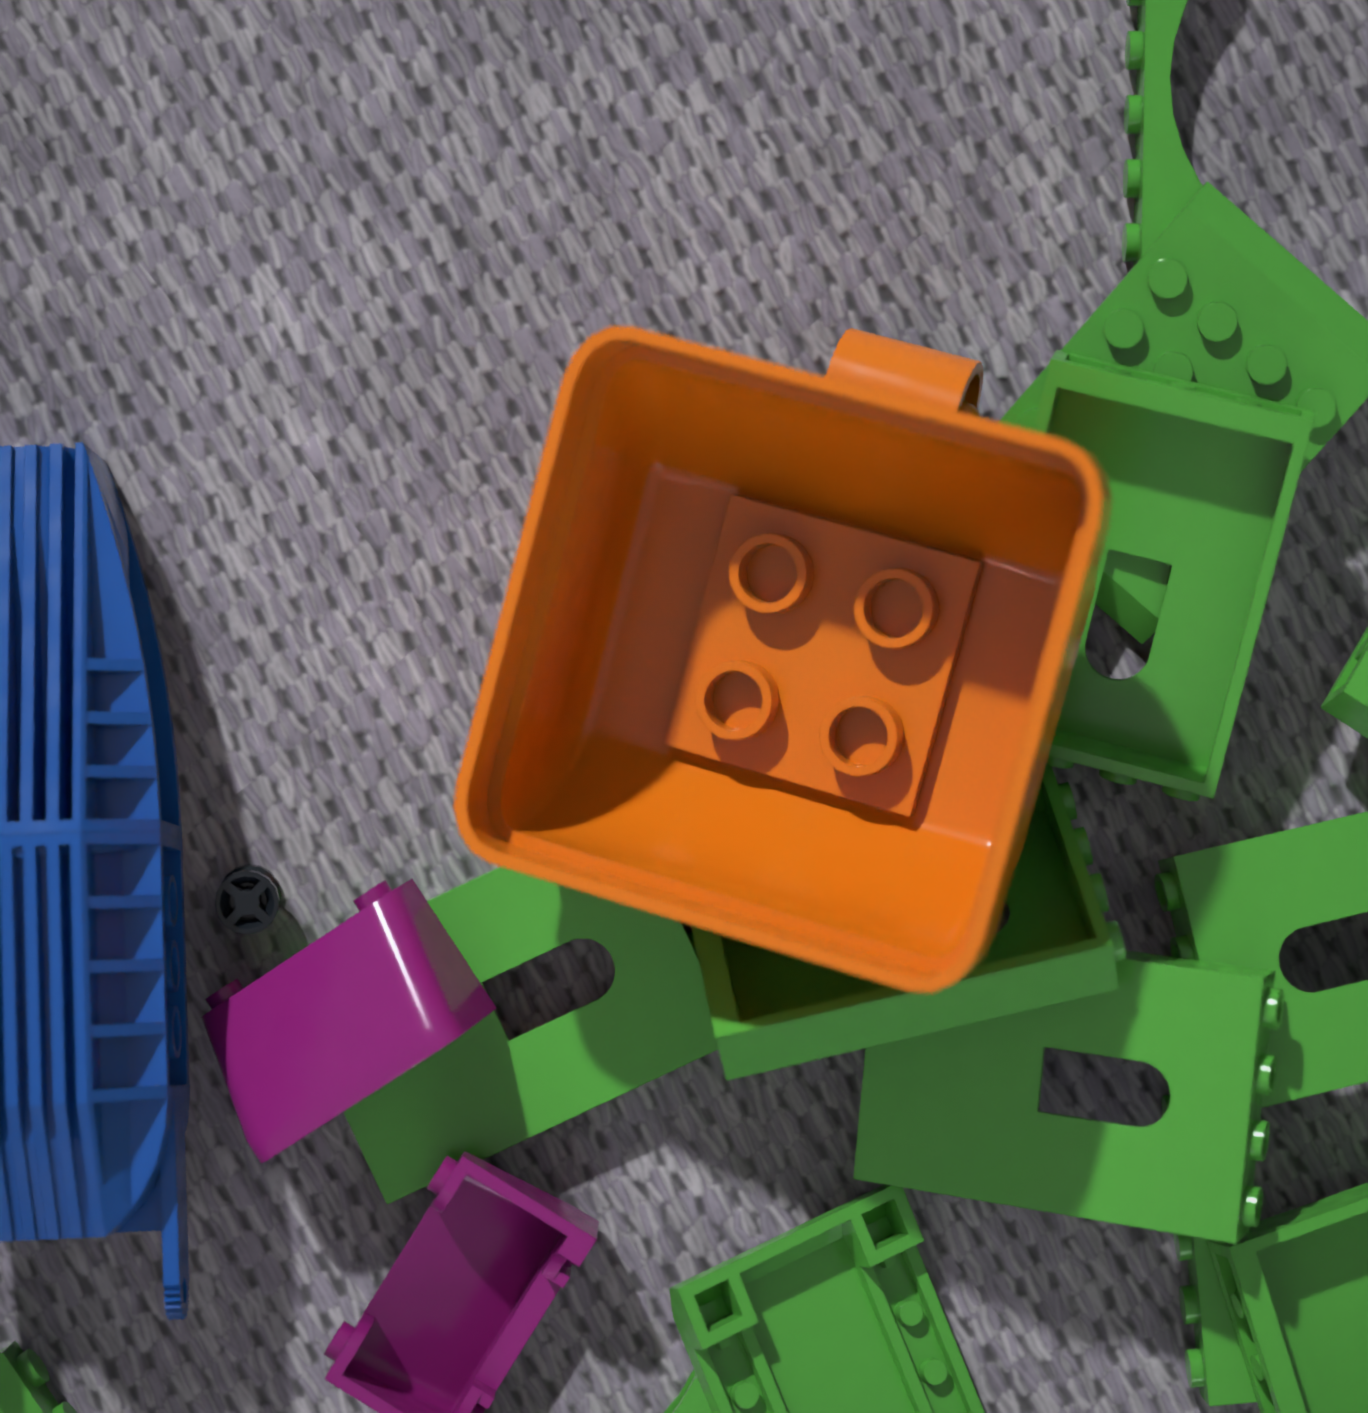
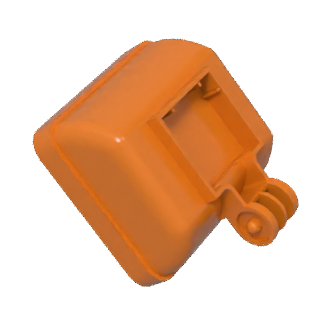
M609 326L589 336L572 355L561 380L461 761L454 798V813L459 834L472 853L491 864L909 992L934 993L956 983L965 977L985 957L997 931L1010 880L1023 850L1093 599L1098 565L1109 529L1112 496L1107 474L1091 453L1064 439L981 418L978 407L983 385L984 368L982 362L850 328L840 338L830 360L826 375L820 376L633 326Z

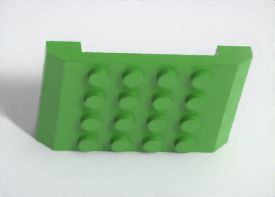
M1208 181L1199 189L1166 227L1160 237L1060 350L1315 411L1314 423L1301 472L1368 398V320ZM1049 364L998 422L1033 431ZM1109 549L1095 604L1137 641L1143 644L1156 631L1172 565Z
M890 1185L877 1187L669 1288L673 1319L712 1413H985L916 1246L923 1242L924 1238L902 1187Z

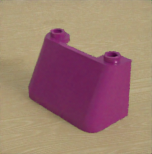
M413 879L403 883L394 890L391 889L386 880L382 881L353 901L359 910L357 914L244 988L237 978L205 999L212 1010L201 1017L246 1142L261 1164L430 1057L467 1032L496 1009L489 995Z
M464 1151L458 1161L446 1155L426 1188L436 1194L434 1200L355 1327L343 1321L323 1354L333 1360L324 1379L378 1413H484L485 1409H488L492 1404L497 1389L556 1294L568 1282L571 1275V1266L577 1265L580 1267L597 1240L599 1221L578 1208Z

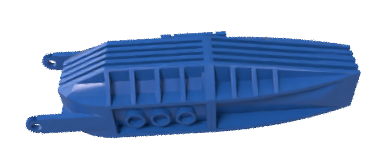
M83 442L75 443V448L66 447L62 443L50 444V446H0V1242L96 1238L123 1232L162 1231L163 1287L166 1315L169 1320L186 1319L189 1304V1257L185 1132L189 1116L190 1081L183 843L176 745L160 642L135 542L108 464Z

